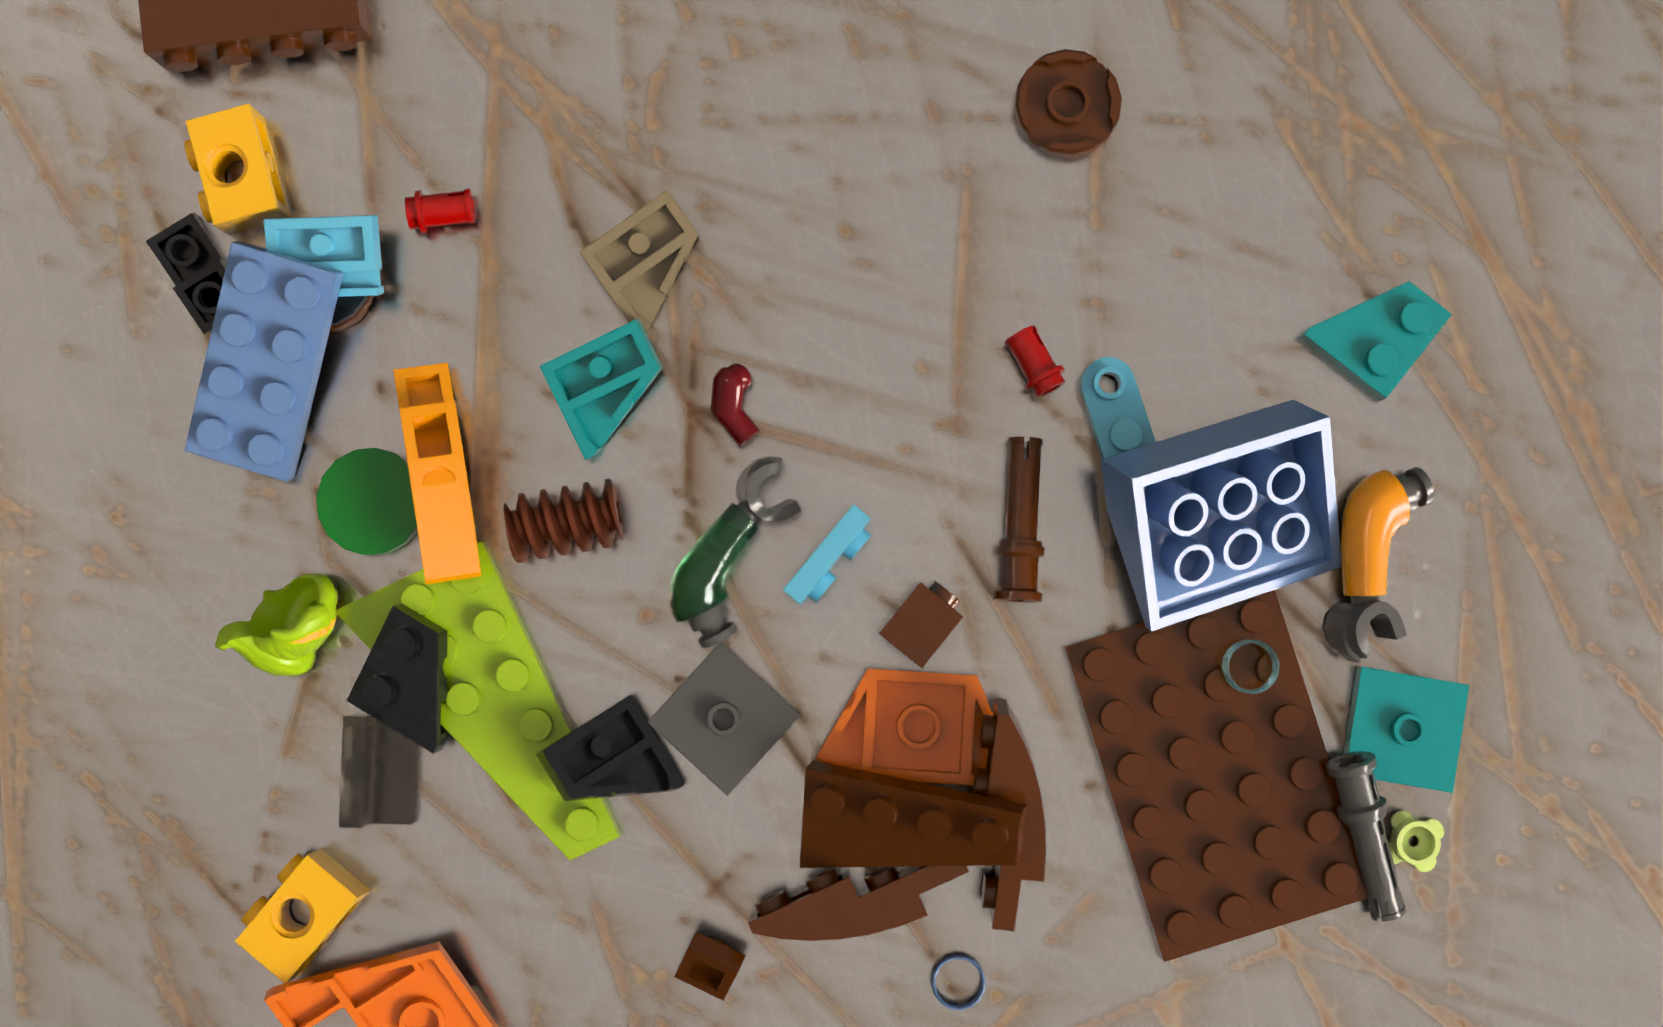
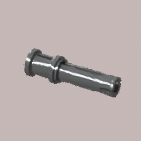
M1365 751L1346 753L1336 756L1326 763L1328 775L1335 778L1341 802L1337 806L1338 817L1344 824L1349 825L1350 833L1352 834L1363 885L1368 896L1367 901L1371 919L1378 921L1381 918L1382 922L1392 921L1404 916L1406 907L1399 889L1397 874L1384 828L1383 818L1387 815L1388 806L1386 798L1379 796L1373 772V769L1377 766L1375 754Z

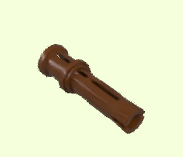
M1024 437L1008 438L1009 456L1005 539L999 540V544L996 545V554L1001 556L1000 586L998 590L994 591L993 600L1040 603L1042 602L1043 594L1037 591L1039 558L1044 557L1045 548L1042 547L1041 541H1037L1041 446H1043V439L1029 438L1026 444L1025 460L1023 458Z

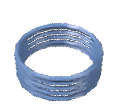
M955 954L945 957L936 965L932 973L931 985L934 995L942 1005L953 1010H964L971 1008L980 1001L985 991L986 980L983 970L976 961L968 956ZM954 959L967 960L974 964L981 978L980 990L977 996L970 1002L961 1005L950 1004L944 1001L937 993L935 986L936 975L941 966Z

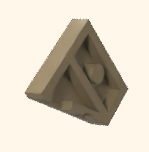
M667 189L579 253L628 322L640 319L647 333L699 234Z

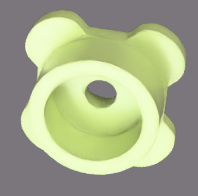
M1403 810L1394 813L1390 818V824L1393 829L1389 840L1394 864L1403 861L1414 865L1420 872L1432 870L1437 863L1436 857L1441 848L1440 839L1444 836L1442 824L1435 819H1428L1426 821L1415 819L1409 812ZM1410 837H1417L1418 843L1416 846L1409 845Z

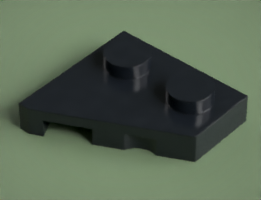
M404 604L392 606L346 700L433 754L443 750L446 744V733L440 731L441 702L447 700V677L443 671V663L447 658V630Z
M631 695L623 698L536 754L564 801L671 792L685 785Z

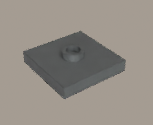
M721 641L648 720V724L728 796L801 714Z

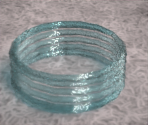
M1245 639L1234 643L1226 651L1222 662V671L1225 680L1232 688L1242 693L1258 694L1266 691L1275 683L1279 675V660L1274 650L1268 644L1260 640ZM1248 643H1255L1263 647L1270 655L1272 661V673L1269 680L1263 686L1253 690H1246L1238 686L1231 678L1229 672V660L1233 652L1240 646Z

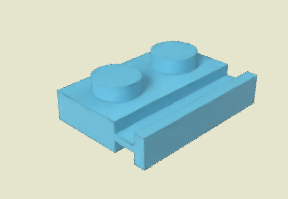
M378 215L264 219L266 249L344 272L338 297L378 296L384 294V287L381 286L380 277L382 262Z
M853 504L783 591L800 605L803 604L807 597L816 603L837 578L830 570L844 554L852 560L872 536L864 529L871 518Z

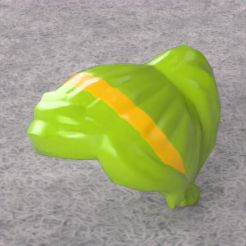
M309 573L299 576L278 590H264L263 600L253 612L250 621H236L223 626L217 635L215 647L221 651L232 648L253 667L274 676H299L305 674L312 668L315 662L316 650L334 629L337 619L338 591L326 575L320 573Z

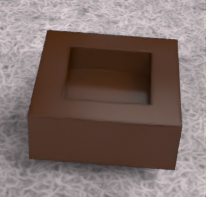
M695 932L674 977L724 1000L746 955L731 949L725 942L719 939L709 938Z

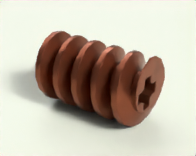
M610 478L605 479L601 496H596L590 483L585 482L583 483L581 498L575 500L566 485L561 487L559 503H553L546 489L540 490L537 506H531L525 493H518L516 510H510L508 505L504 503L506 534L512 557L517 563L527 561L530 547L538 559H546L550 554L551 543H553L559 555L564 556L569 555L573 538L581 552L591 551L594 535H596L601 546L606 549L612 548L616 531L620 538L624 539L620 504L615 486Z

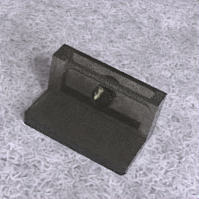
M356 713L343 716L339 828H363L369 824H413L417 821L420 745L369 714Z

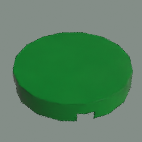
M379 448L357 449L336 459L322 476L316 495L318 518L326 534L343 549L366 556L390 554L407 545L416 535L417 525L408 465L402 456Z

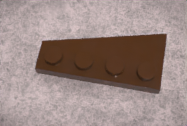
M813 760L805 771L800 868L1016 865L1022 856L1027 804Z

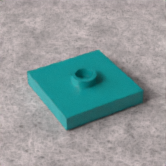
M1357 666L1343 754L1360 751L1375 754L1377 766L1373 769L1375 780L1453 793L1469 685Z

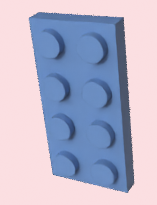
M242 241L231 242L184 451L285 482L295 478L344 272Z

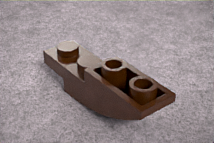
M995 698L993 716L983 715L980 748L988 749L986 769L976 768L973 793L1027 804L1022 856L1016 865H995L994 875H984L981 907L990 909L992 929L1015 931L1021 880L1044 882L1046 829L1042 797L1030 748L1020 723L1007 700Z
M910 866L897 872L895 867H884L866 876L864 880L867 886L858 890L849 870L838 875L835 868H830L807 879L805 883L808 889L788 898L785 890L755 903L758 912L750 915L748 924L753 934L789 940H840L870 935L896 928L927 916L928 914L920 894L968 873L969 870L967 866Z

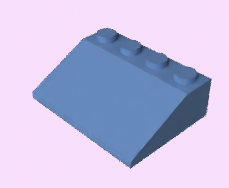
M1296 400L1286 401L1100 459L1107 511L1145 627L1150 631L1342 567L1330 417Z

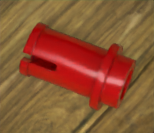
M471 189L423 195L422 190L415 191L414 196L405 197V212L410 230L420 229L421 233H428V227L468 222L469 224L475 223V208Z
M1033 325L1009 337L1005 341V345L1012 352L1028 381L1025 385L1026 390H1033L1036 397L1040 398L1065 384V380L1061 375L1065 369L1063 365L1056 366L1040 338L1036 326Z

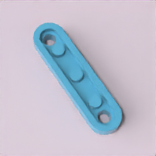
M1103 357L1092 362L1080 377L1079 392L1101 459L1155 443L1151 425L1130 367L1122 360L1113 357ZM1102 375H1111L1117 380L1118 388L1115 393H1106L1100 388L1099 380Z

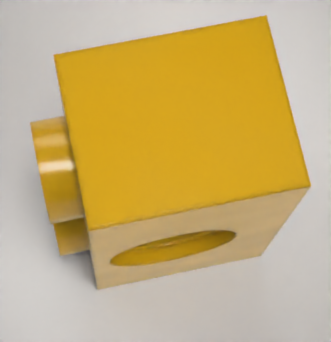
M248 103L186 121L190 139L184 141V148L192 169L200 173L204 190L198 192V201L203 216L208 223L213 222V225L229 235L264 226V219L291 218L263 115ZM243 161L244 169L242 175L236 181L226 183L225 172L228 166L233 162Z
M323 849L314 851L305 857L300 853L296 854L276 878L282 883L280 888L270 899L264 895L260 897L241 919V922L247 927L235 942L283 983L290 982L305 970L370 892L368 887ZM293 898L302 900L308 906L310 919L307 925L298 924L292 919L289 905Z

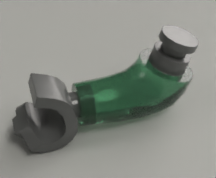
M766 456L756 459L742 471L736 484L738 504L731 503L677 567L670 585V608L676 622L687 620L693 632H701L702 636L698 639L701 648L713 646L737 631L733 622L726 623L724 620L728 612L722 601L729 596L726 583L731 570L747 544L758 531L756 523L760 520L778 522L801 512L797 501L788 498L769 508L764 507L758 495L759 487L768 476L778 474L782 461L780 457Z

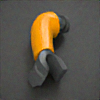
M1414 467L1405 471L1404 474L1399 473L1397 475H1393L1390 471L1384 469L1362 479L1349 494L1343 511L1341 565L1343 595L1351 596V599H1344L1335 604L1327 614L1324 626L1325 636L1329 645L1337 650L1339 655L1347 661L1359 663L1361 658L1366 659L1372 647L1367 637V628L1370 621L1373 623L1377 637L1398 640L1407 636L1398 611L1389 603L1379 601V595H1385L1387 592L1388 555L1392 536L1400 526L1407 524L1410 518V511L1415 510L1417 506L1428 505L1434 499V489L1431 480L1421 468Z

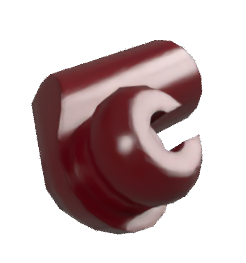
M733 363L729 367L719 369L714 376L710 409L714 417L737 445L742 447L756 436L760 430L741 408L743 393L752 383L751 374L745 366Z

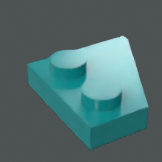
M1408 281L1303 331L1299 338L1381 401L1389 396L1452 314L1412 282Z
M635 319L539 366L585 460L598 454L663 368L640 319Z

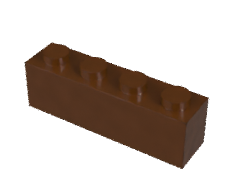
M138 0L144 53L166 70L174 72L191 71L198 67L199 62L215 60L226 65L245 64L251 61V56L269 53L278 58H293L303 55L304 49L325 47V49L330 51H347L356 48L357 42L373 40L368 0Z

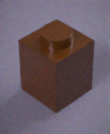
M934 581L930 588H927L920 582L878 634L920 668H923L962 620L963 616L955 610L960 600L936 581Z

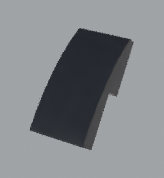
M190 213L148 239L146 243L176 285L173 287V290L203 334H206L212 330L227 261L198 215Z

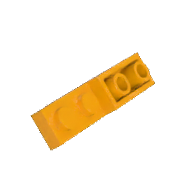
M448 363L393 369L425 584L480 577L481 569L471 499Z

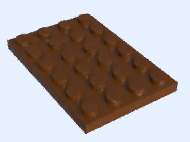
M1275 590L1154 631L1148 630L1143 621L1063 646L1160 958L1164 962L1368 899L1349 825L1344 824L1338 817L1337 806L1341 802L1335 778L1327 773L1326 763L1329 761V757Z

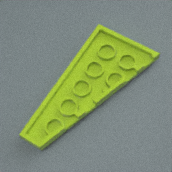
M481 541L477 543L481 569L480 577L426 585L424 571L421 569L337 609V615L370 650L392 606L404 604L447 630V658L443 663V671L447 677V700L441 702V725L569 860L577 858L622 835L605 798L564 801L536 756L538 752L567 735L573 729L486 542Z

